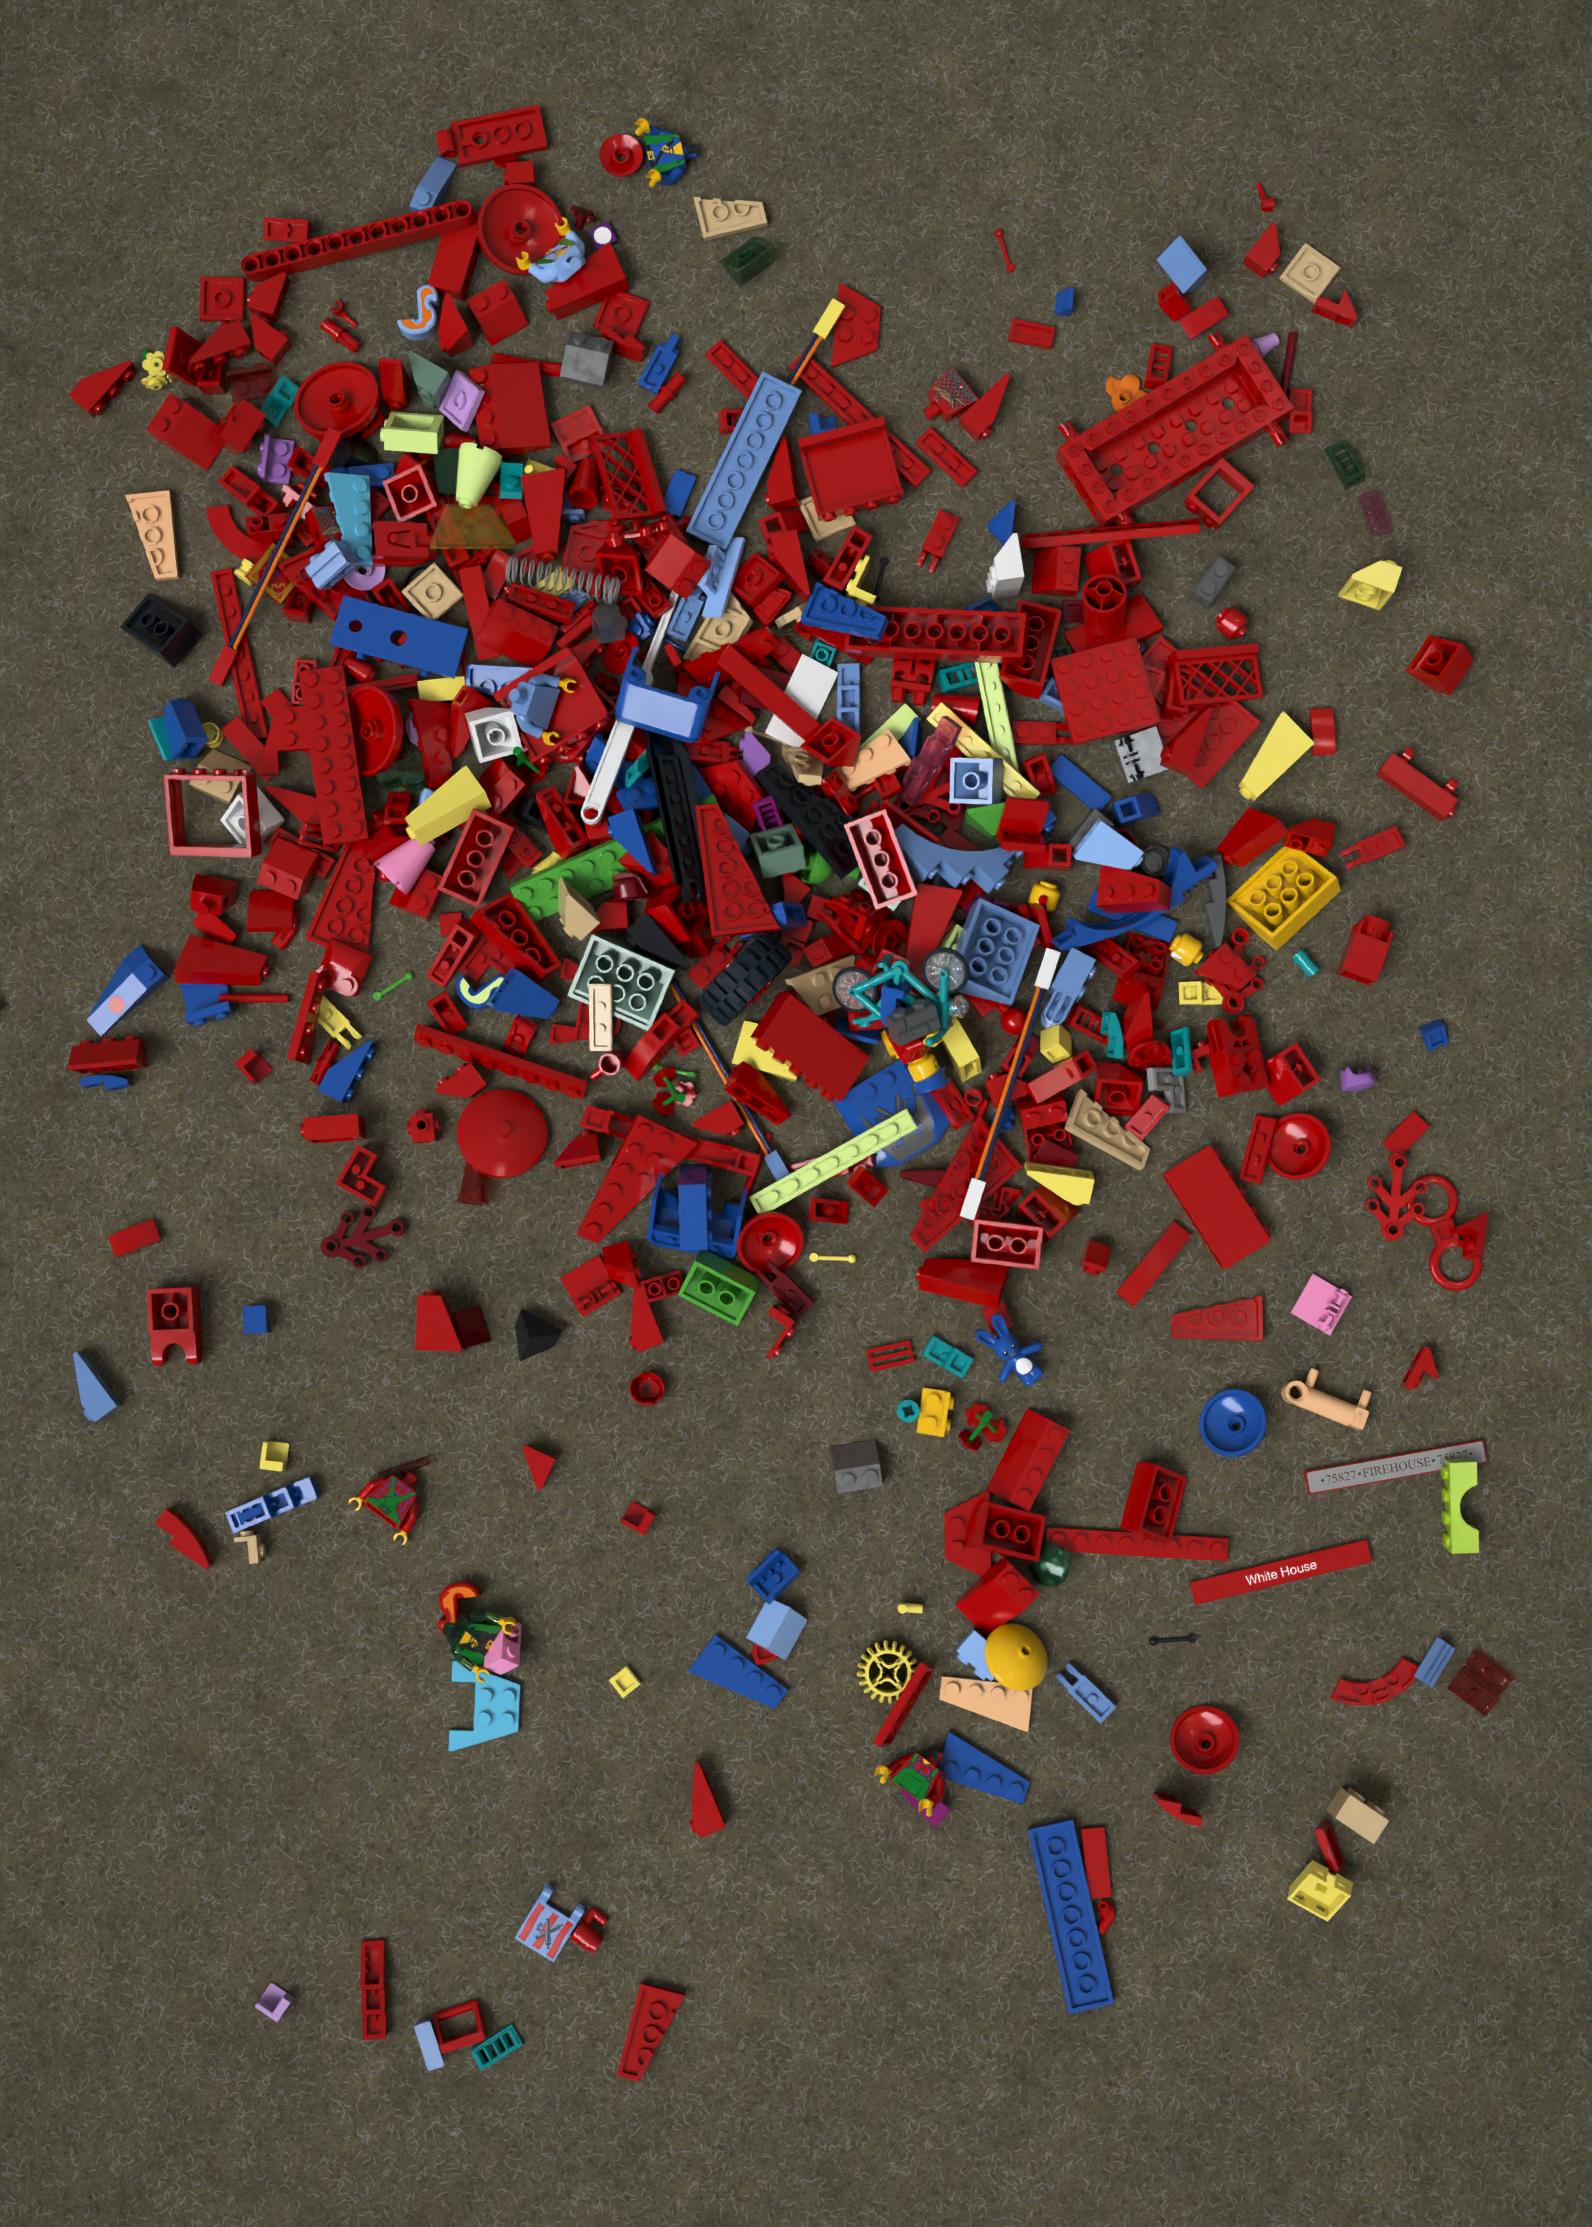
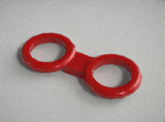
M1436 1174L1422 1175L1413 1180V1182L1422 1180L1426 1184H1438L1445 1189L1449 1198L1448 1209L1438 1218H1428L1424 1215L1413 1218L1420 1225L1430 1228L1436 1244L1429 1258L1430 1274L1435 1282L1444 1289L1451 1291L1466 1290L1474 1285L1481 1275L1483 1266L1481 1256L1472 1259L1473 1267L1470 1275L1460 1282L1446 1279L1440 1272L1438 1264L1441 1254L1446 1249L1455 1246L1462 1248L1464 1239L1459 1238L1458 1234L1451 1232V1229L1455 1228L1452 1217L1457 1212L1459 1203L1457 1191L1453 1184L1443 1176ZM1417 1183L1416 1190L1418 1191L1423 1184ZM1415 1197L1406 1203L1407 1211L1410 1210L1411 1204L1415 1203ZM1415 1206L1414 1212L1419 1213L1418 1209Z

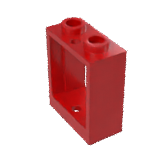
M1221 458L1186 496L1184 503H1186L1185 507L1190 513H1197L1203 518L1202 522L1209 529L1214 528L1217 531L1252 493L1255 486L1226 460ZM1216 473L1240 494L1220 517L1196 497Z
M359 1114L303 1118V1123L300 1124L301 1137H304L305 1141L312 1144L366 1140L365 1117Z

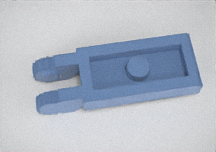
M1068 1662L1065 1667L1078 1679L1071 1685L1062 1674L1058 1673L1055 1677L1101 1724L1116 1706L1086 1676L1081 1675Z

